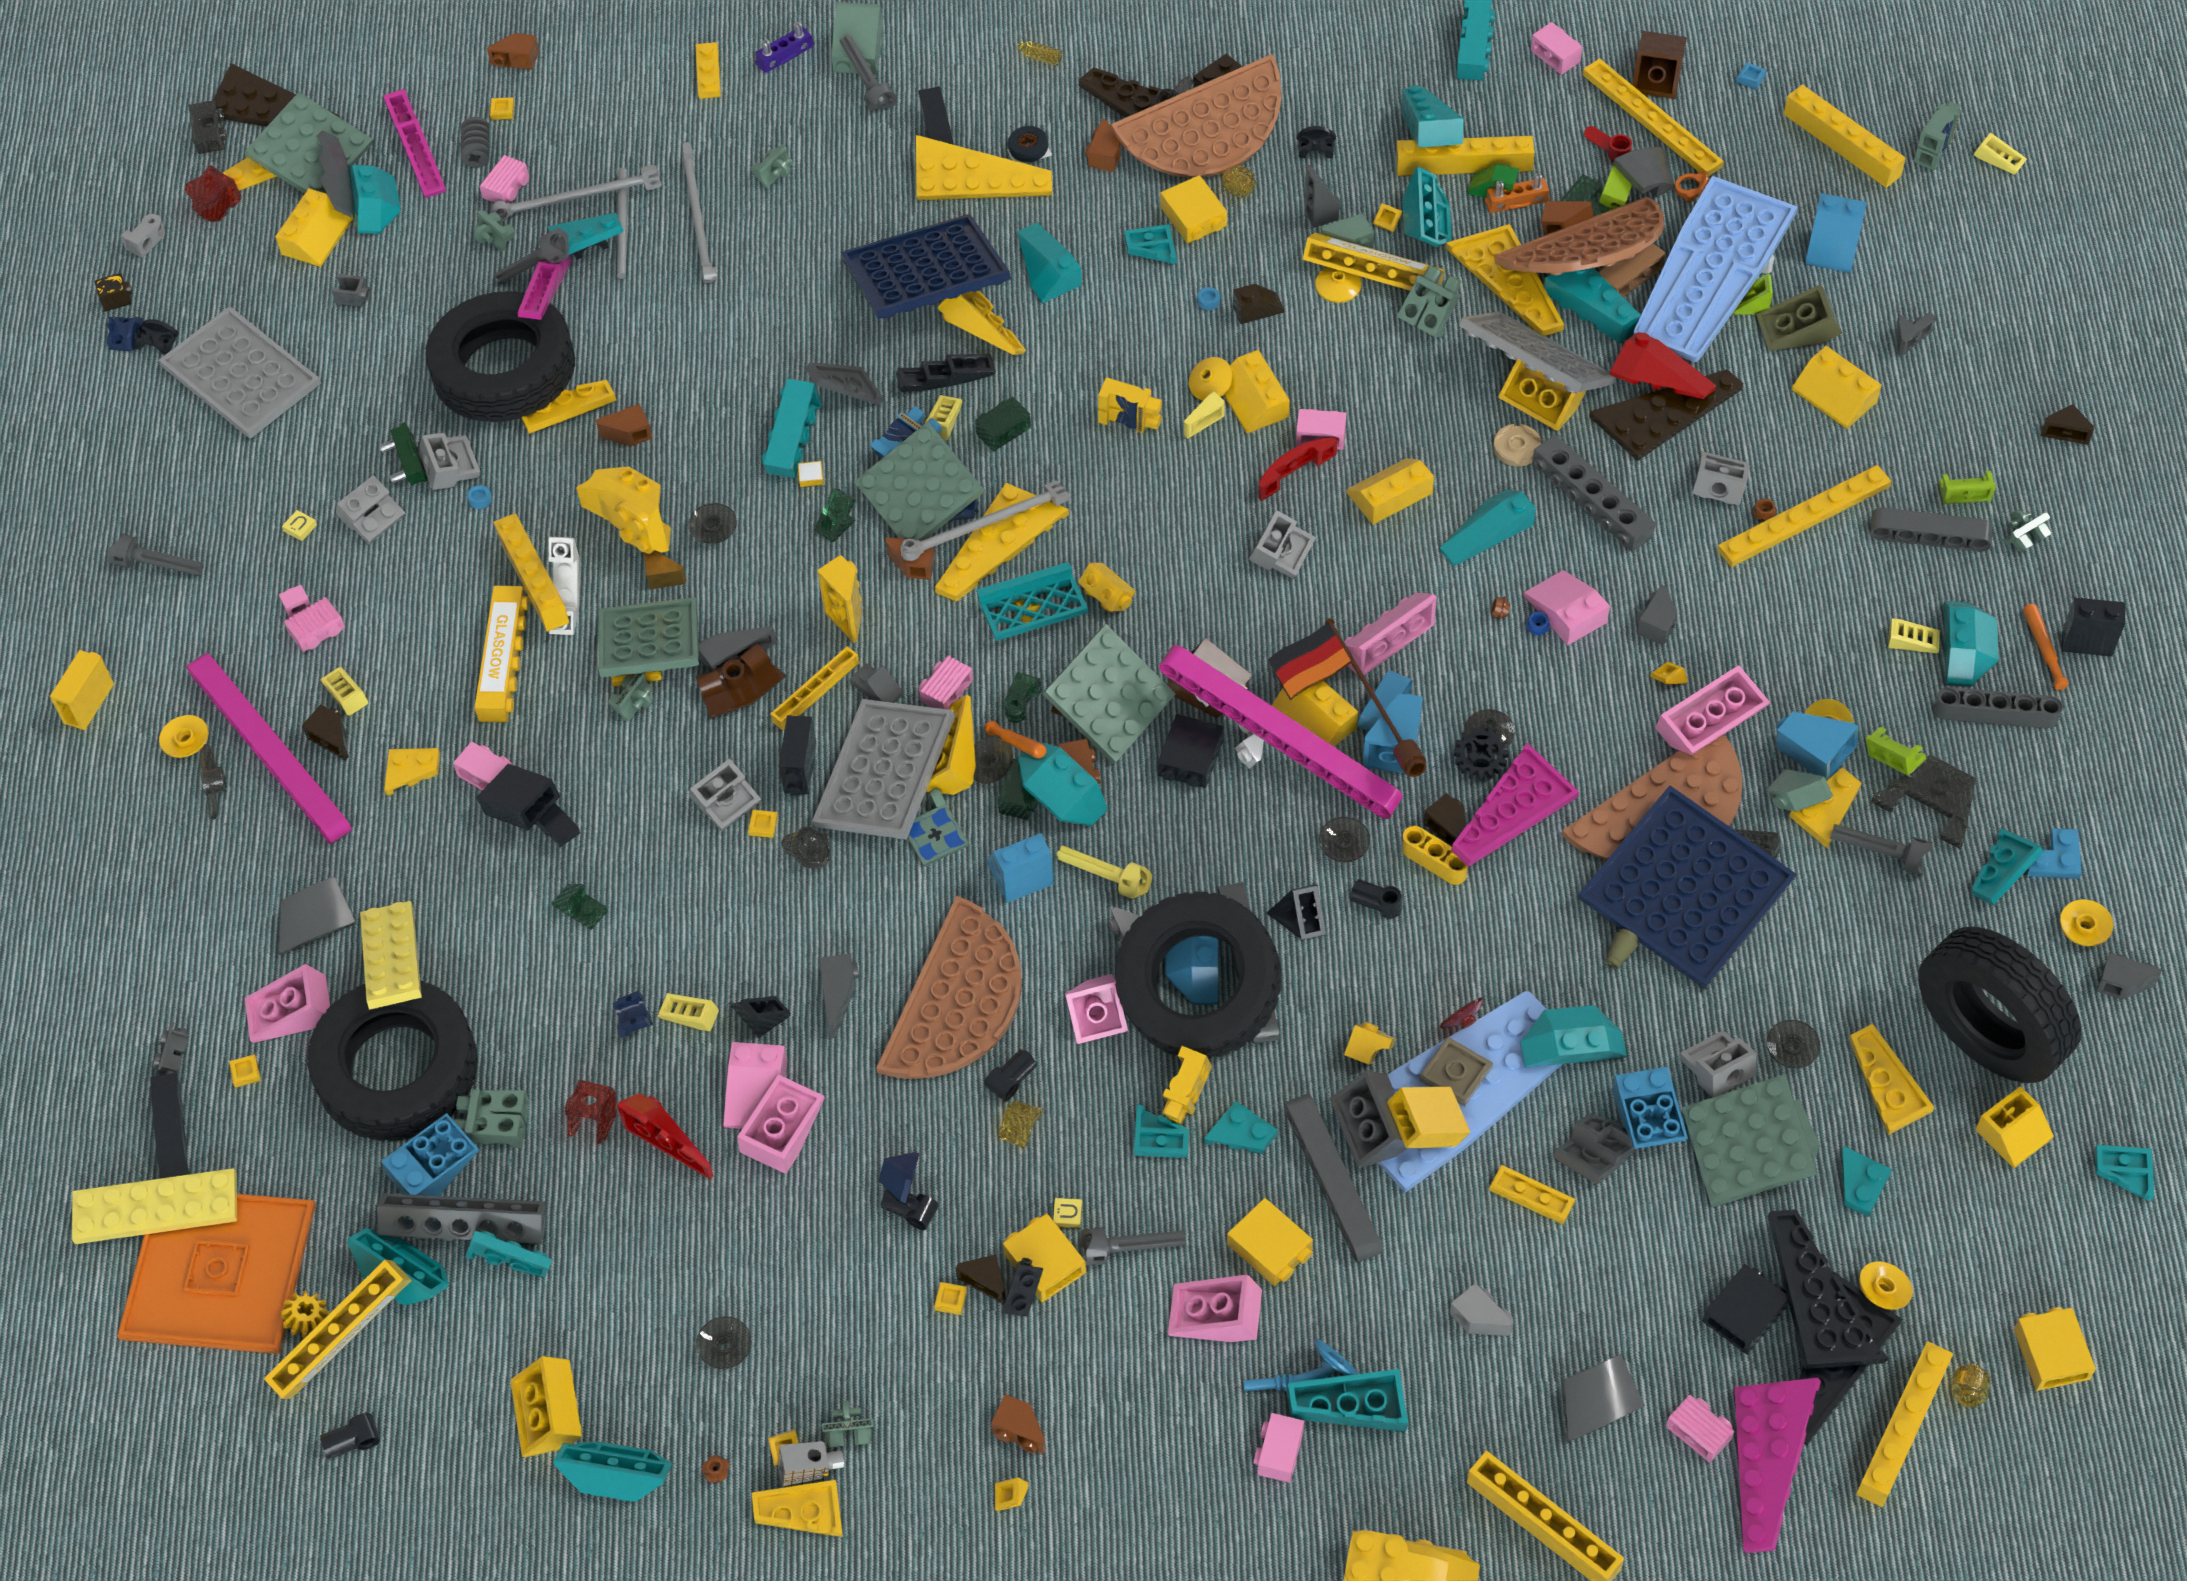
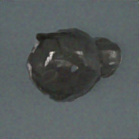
M802 827L796 833L786 834L782 838L781 846L784 852L792 855L802 867L819 869L827 866L831 860L827 832L821 833L812 827Z

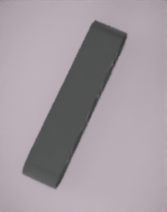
M1877 508L1872 512L1870 533L1877 540L1977 552L1987 551L1992 546V523L1985 519L1892 508Z
M1944 687L1938 692L1933 711L1938 718L1944 720L2052 728L2058 723L2063 704L2060 699L2054 696Z

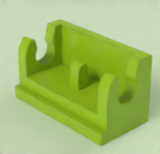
M1614 165L1611 168L1597 208L1599 209L1604 208L1610 211L1618 208V206H1614L1612 203L1625 206L1632 184Z
M1990 470L1985 471L1986 476H1982V478L1949 480L1948 474H1942V479H1939L1938 484L1943 504L1991 501L1996 488L1992 472Z
M1883 727L1878 728L1874 733L1866 737L1868 756L1906 775H1909L1926 760V754L1918 753L1923 748L1920 745H1915L1910 749L1890 739V736L1886 734L1880 738L1887 730Z

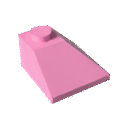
M1112 974L1086 980L1065 993L1077 1044L1128 1031L1124 1011L1116 991V980Z

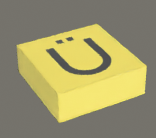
M296 510L283 524L282 528L284 532L303 541L317 526L315 519Z
M1055 1198L1053 1217L1055 1224L1058 1227L1081 1228L1082 1199Z

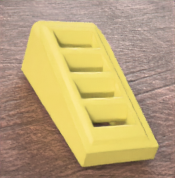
M1991 132L1973 154L1977 158L2014 175L2027 160V158ZM2012 160L2016 161L2014 165L2010 163Z
M1215 391L1209 394L1184 420V436L1187 439L1225 416L1224 400Z
M940 395L926 422L930 418L936 420L942 427L939 435L944 441H947L962 406V399Z
M1891 619L1888 648L1939 653L1940 630L1901 619ZM1918 636H1922V641L1918 640ZM1927 637H1932V644L1927 643Z
M341 666L320 679L324 687L348 716L368 704L363 691Z
M667 993L658 1017L710 1032L719 1009L712 1000ZM677 1003L674 1013H671L674 1004Z

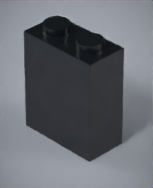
M2074 597L2062 629V652L2112 657L2125 625V602Z
M1176 714L1158 760V776L1169 781L1184 782L1192 787L1206 788L1224 741V726Z
M787 715L779 761L784 793L809 795L817 746L812 717Z
M508 763L476 798L485 815L529 831L556 802L560 795L551 778Z
M1744 1264L1705 1310L1702 1322L1748 1355L1787 1308L1788 1299L1786 1291L1781 1286L1773 1285L1766 1280L1764 1275L1756 1268H1750Z

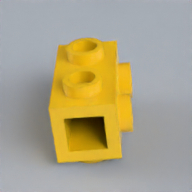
M1089 563L1078 581L1085 588L1084 592L1099 600L1101 607L1109 612L1127 609L1131 605L1132 597L1136 593L1131 586L1104 563Z

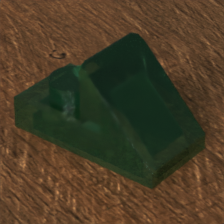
M832 488L814 531L829 541L835 542L856 520L849 515L855 499L838 488Z
M567 884L551 902L554 907L591 930L608 912L605 905L586 894L583 884Z

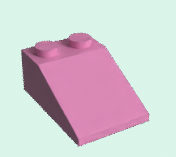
M1564 570L1525 591L1523 594L1538 612L1547 615L1548 623H1550V626L1567 646L1603 626L1608 621L1609 604L1594 588Z
M304 964L245 997L250 1041L256 1043L315 1028L321 1016L330 1007L326 975Z
M732 1042L728 1064L724 1128L743 1129L777 1075L785 1077L788 1063L785 1046Z
M778 1074L737 1136L740 1153L787 1174L804 1145L825 1099L824 1095Z
M1248 1274L1174 1284L1168 1334L1176 1337L1225 1342L1257 1339L1262 1289Z

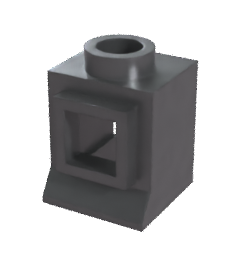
M338 274L337 279L340 288L332 289L336 306L350 305L362 307L364 300L368 301L370 298V287L367 286L365 277Z

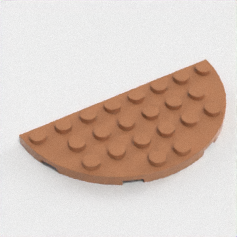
M1273 54L1117 121L1111 124V129L1120 143L1135 158L1162 173L1194 178L1199 175L1201 177H1210L1230 171L1246 162L1259 151L1270 136L1276 123L1281 104V79Z
M1644 197L1625 206L1494 255L1495 264L1505 267L1506 270L1550 273L1551 275H1560L1564 272L1599 266H1613L1617 261L1635 257L1636 253L1644 250L1659 238L1665 226L1664 213L1660 210L1657 202L1649 197Z
M1724 734L1693 755L1679 750L1562 830V836L1585 854L1588 852L1603 859L1605 863L1669 785L1730 826L1736 817L1742 794L1741 768L1731 743Z
M959 896L955 897L877 1065V1073L904 1079H921L945 1075L968 1066L981 1058L999 1042L1008 1030L1015 1017L1021 996L1020 962L1015 946L1006 930L998 921H995L986 914L980 906Z

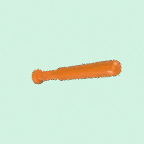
M2027 604L2023 608V613L2042 657L2053 675V686L2056 690L2065 689L2069 685V681L2066 677H2063L2057 662V655L2036 604Z
M988 721L985 724L984 731L989 736L995 735L1000 737L1002 741L1038 759L1046 754V747L1042 743L1010 729L1001 728L995 721Z

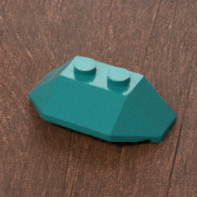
M348 164L353 192V214L357 233L380 234L401 212L395 177L376 166Z
M1416 167L1402 199L1404 234L1420 242L1439 247L1452 240L1450 205L1443 189L1437 183L1439 180L1436 174Z
M1944 601L1946 685L1972 687L1978 679L1998 663L1997 618L1970 602Z
M1042 743L1046 747V754L1039 759L1022 752L1017 758L1022 786L1059 821L1085 824V826L1092 827L1107 812L1108 807L1098 782L1062 748Z
M1595 1005L1544 1010L1520 1041L1525 1068L1627 1057L1622 1031Z
M364 1228L347 1240L362 1278L365 1279L384 1260H391L412 1280L393 1298L404 1306L431 1299L449 1286L444 1266L402 1238L378 1235L373 1229Z
M596 1441L581 1442L574 1445L570 1443L562 1444L554 1459V1466L581 1493L636 1502L664 1483L671 1469L672 1462L665 1460L652 1450Z

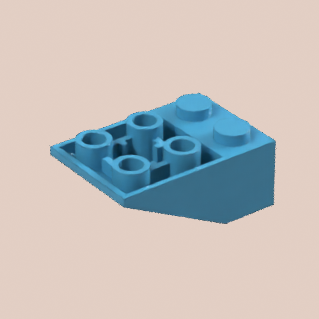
M1668 1067L1615 1075L1612 1092L1618 1114L1634 1149L1688 1140Z
M446 1113L381 1162L387 1177L402 1194L440 1196L476 1155L479 1149Z

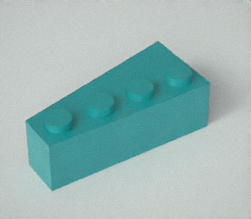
M1465 0L1456 79L1483 81L1484 72L1489 71L1490 58H1486V55L1490 56L1492 42H1488V39L1493 38L1494 26H1490V23H1494L1496 11L1491 10L1492 0Z
M1412 85L1402 89V116L1418 147L1463 144V117L1424 87Z
M1594 268L1564 272L1560 275L1550 274L1545 277L1544 288L1550 299L1553 298L1558 301L1559 306L1565 310L1571 309L1578 314V318L1595 324L1597 330L1618 343L1634 335V329L1641 315Z
M787 378L786 385L782 386L780 391L781 403L774 412L775 424L768 434L769 446L763 452L762 464H764L768 474L795 478L798 471V463H801L804 455V450L801 447L808 444L810 438L809 425L814 426L817 419L815 409L821 408L822 401L815 383Z
M1399 1369L1291 1382L1287 1385L1286 1393L1291 1418L1406 1432L1408 1418Z

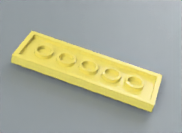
M411 901L396 902L389 906L370 908L367 911L360 912L366 999L369 1010L422 998L414 911Z
M234 1168L73 1191L72 1241L74 1244L237 1221V1173Z

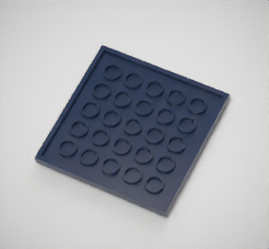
M971 214L841 252L844 264L878 319L890 318L894 314L901 312H910L924 305H934L938 301L947 298H957L960 294L970 291L977 292L984 287L1000 285L1004 281L1011 279L1010 271Z
M1669 785L1578 894V899L1620 929L1633 932L1638 937L1639 943L1703 989H1706L1793 882L1797 874Z

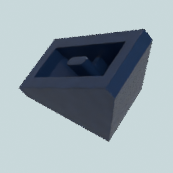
M917 1152L888 1157L883 1160L879 1182L900 1202L906 1203L919 1158V1153Z

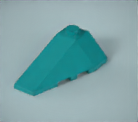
M1038 222L1017 231L1029 276L1030 287L1042 304L1082 286L1081 266L1072 254Z

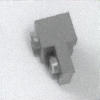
M445 432L422 435L418 454L432 490L455 487L456 481L479 478L480 469L466 435L449 438L446 437Z
M1702 451L1692 494L1703 498L1720 500L1727 504L1740 505L1747 483L1749 463Z
M374 475L338 502L336 507L337 516L351 530H355L368 545L405 516L402 508L389 496L390 492Z
M1276 510L1264 529L1249 560L1268 571L1274 568L1294 579L1316 537L1296 527L1297 521ZM1285 542H1288V544H1287L1286 548L1284 549L1283 553H1281L1282 550H1283L1282 547L1284 546Z
M730 758L690 788V798L705 815H708L721 832L761 802V798L747 783L746 777Z
M1724 1030L1680 1053V1060L1697 1075V1084L1712 1098L1756 1076V1052L1741 1038L1734 1040Z

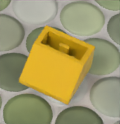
M2021 1086L1981 1115L1975 1129L2013 1169L2054 1137L2041 1106Z

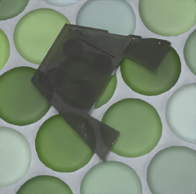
M1930 754L1909 775H1903L1898 780L1889 783L1888 787L1883 791L1875 793L1871 803L1892 813L1903 795L1911 797L1951 818L1941 833L1940 839L1961 850L1965 840L1976 778Z

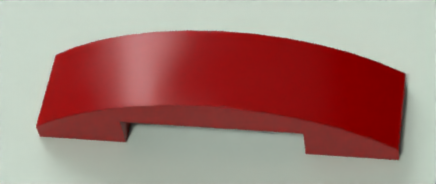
M1333 437L1310 441L1291 449L1279 457L1262 476L1259 482L1258 499L1263 501L1278 492L1281 479L1310 461L1320 466L1336 456L1337 439Z

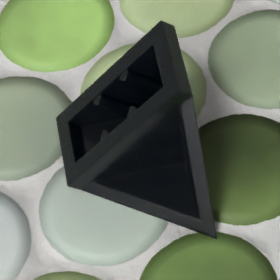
M1317 884L1292 889L1266 913L1301 940L1326 935Z
M776 996L742 999L740 1002L729 1003L758 1038L791 1015Z

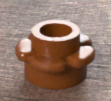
M1760 499L1753 506V515L1762 521H1766L1777 514L1775 504L1770 499Z
M1496 597L1494 599L1490 612L1491 616L1497 617L1498 620L1502 616L1507 617L1510 609V603L1506 601L1507 597Z
M718 1455L709 1457L708 1461L702 1465V1473L705 1474V1479L713 1483H720L725 1480L730 1468L729 1462L725 1458L721 1459ZM718 1467V1470L714 1471L713 1468Z

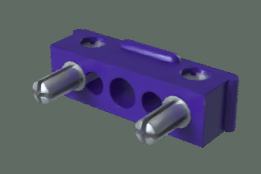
M800 22L794 23V31L772 43L769 40L762 41L763 48L755 52V64L764 73H767L788 62L815 45L811 34Z

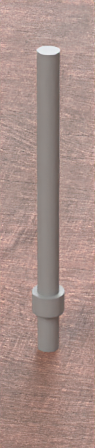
M620 168L618 170V180L627 178V169ZM629 187L616 190L618 194V218L624 229V232L617 235V278L619 279L626 277L627 195L629 194Z

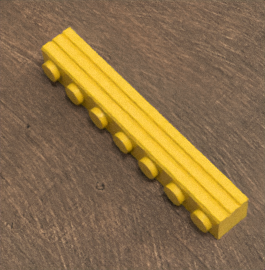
M848 646L845 647L770 713L772 723L783 731L787 715L800 716L859 664L858 654Z

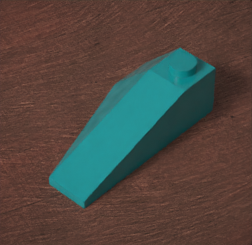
M1506 489L1487 499L1440 547V551L1454 567L1533 526L1536 507L1522 491Z

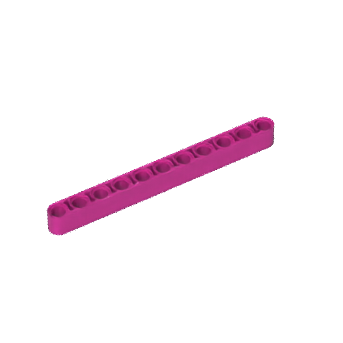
M1173 645L1159 664V669L1165 676L1379 817L1389 819L1401 802L1403 795L1396 787L1185 648Z
M206 652L187 664L186 668L195 682L326 841L331 845L351 832L352 828L343 814L211 655Z

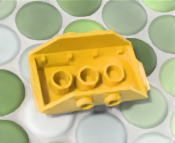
M628 466L597 469L590 479L577 486L576 489L581 507L603 517L620 529L619 534L624 542L632 544L641 552L651 554L655 550L659 552L669 551L671 527L661 520L659 512L661 485Z
M1353 1530L1344 1581H1478L1480 1564L1472 1560L1467 1555V1551L1436 1546L1427 1540L1419 1539L1414 1542L1404 1540V1537L1396 1534Z

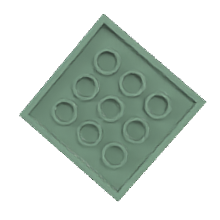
M298 92L245 150V156L304 194L308 188L326 193L319 179L325 174V171L318 158L324 150L317 135L323 130L337 137L344 151L347 164L354 165L373 144V139Z
M926 422L854 481L899 538L914 539L915 541L925 540L985 492L983 487L929 422Z
M696 597L599 609L600 678L699 666Z
M1107 624L1100 628L1042 693L1112 764L1119 760L1176 695Z
M1785 1074L1682 1107L1712 1207L1818 1174Z

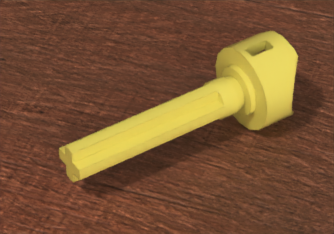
M1063 845L1057 852L1058 860L1119 883V894L1128 898L1139 897L1147 893L1152 881L1151 872L1146 867L1131 862L1125 869H1122Z

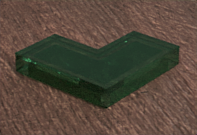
M1584 174L1560 200L1591 202L1594 217L1608 212L1610 209L1593 200L1602 189V183Z

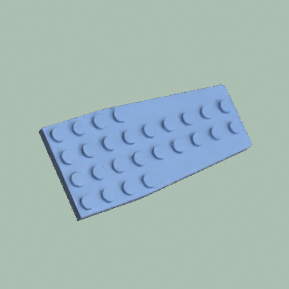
M1712 176L1676 239L1634 329V335L1638 332L1646 333L1650 337L1661 341L1678 356L1692 362L1699 361L1768 264L1794 219L1798 207Z
M1525 991L1449 1037L1493 1062V1067L1464 1107L1459 1104L1471 1133L1456 1147L1408 1148L1397 1157L1378 1162L1404 1193L1470 1146L1562 1065L1524 1067L1520 1041L1541 1013L1547 1010L1531 992ZM1445 1040L1398 1067L1388 1075L1395 1093L1401 1087H1429L1419 1081V1076Z

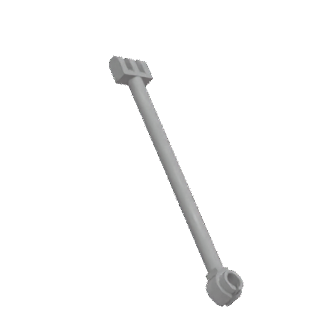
M685 142L682 145V164L686 173L701 263L703 284L713 283V281L717 280L716 267L711 266L709 261L693 166L692 146L689 142Z
M650 165L641 167L642 175L514 204L498 200L492 205L491 213L496 212L500 216L501 221H505L513 213L640 184H645L646 190L659 188L662 184L657 167Z
M1053 481L1044 485L1045 492L936 536L923 541L906 539L900 546L901 556L907 561L916 560L920 554L924 553V550L1050 500L1056 506L1069 501L1071 496L1061 486L1059 481Z

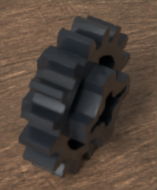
M1480 726L1477 732L1471 727L1469 735L1462 732V740H1456L1455 746L1457 749H1454L1453 756L1458 757L1455 759V765H1462L1460 772L1463 774L1468 771L1469 779H1472L1474 775H1478L1479 781H1482L1483 775H1487L1489 780H1491L1493 772L1498 775L1501 774V767H1506L1507 760L1504 758H1508L1509 751L1504 750L1507 748V741L1500 742L1502 734L1493 735V728L1485 732L1483 726ZM1466 747L1468 748L1467 751L1470 753L1467 759L1464 754V750ZM1495 748L1498 752L1497 760L1495 759V755L1492 753L1494 752Z

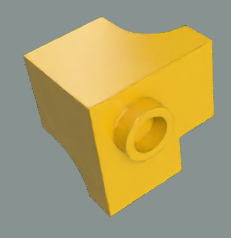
M1364 1022L1354 1026L1344 1055L1368 1065L1373 1064L1377 1053L1381 1049L1393 1048L1396 1038L1379 1031L1378 1026Z

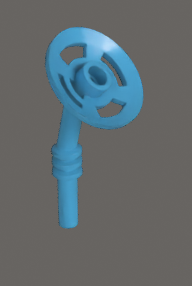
M1316 1338L1314 1344L1323 1358L1320 1364L1322 1367L1295 1376L1289 1374L1287 1377L1286 1374H1282V1377L1276 1375L1275 1378L1244 1380V1390L1277 1389V1391H1281V1388L1286 1391L1288 1383L1323 1379L1330 1374L1334 1375L1336 1371L1344 1375L1359 1373L1338 1352Z

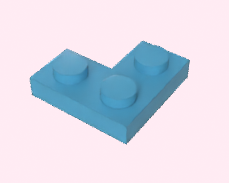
M2052 828L2050 832L2051 850H2043V853L2027 869V876L2080 879L2082 872L2078 829Z

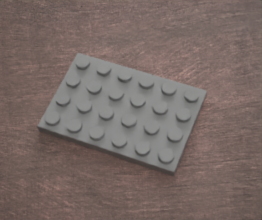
M230 306L159 359L160 365L249 439L321 384L320 378Z
M1500 311L1463 317L1459 324L1460 327L1465 329L1467 335L1474 338L1480 337L1485 340L1487 346L1505 351L1504 355L1513 360L1519 359L1525 362L1524 366L1533 371H1541L1545 374L1544 377L1552 382L1559 381L1565 385L1564 388L1569 392L1577 393L1613 385L1616 377L1610 375L1609 371Z
M862 699L812 820L814 826L907 840L954 721L955 714L953 710Z

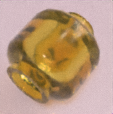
M1239 164L1235 165L1232 169L1227 168L1222 176V180L1225 181L1224 189L1238 198L1249 197L1257 183L1255 174Z
M1976 1364L1963 1365L1957 1368L1954 1372L1952 1383L1953 1397L1961 1405L1970 1408L1985 1403L1989 1397L1990 1375Z

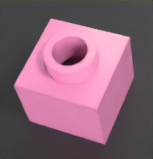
M302 585L290 588L279 594L288 617L297 615L298 612L305 610L306 607L311 605Z

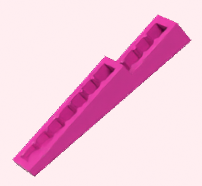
M405 89L383 95L387 110L424 197L428 198L446 192L445 185Z
M571 254L569 258L558 264L551 263L548 260L538 261L518 310V317L542 319L571 265Z

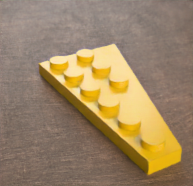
M916 135L917 200L1052 195V171Z
M1510 224L1446 243V250L1536 332L1547 336L1564 330V323L1536 272L1506 270L1505 267L1495 264L1494 255L1521 245Z
M1005 483L984 516L1037 495ZM1048 501L973 531L935 586V593L957 602L978 586V582L988 574L991 576L997 571L998 566L1004 562H1009L1035 542V538L1042 532H1048L1053 528V524L1060 518H1066L1069 515V509L1060 505L1056 506L1053 502Z

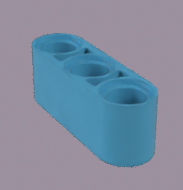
M1388 670L1374 692L1384 710H1386L1398 693L1409 694L1413 680ZM1372 698L1369 700L1358 721V727L1366 731H1370L1381 716Z

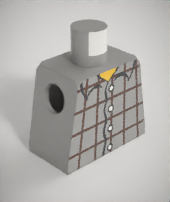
M823 1441L780 1445L777 1468L781 1488L824 1482L828 1480L829 1470L844 1467L842 1451L826 1453Z

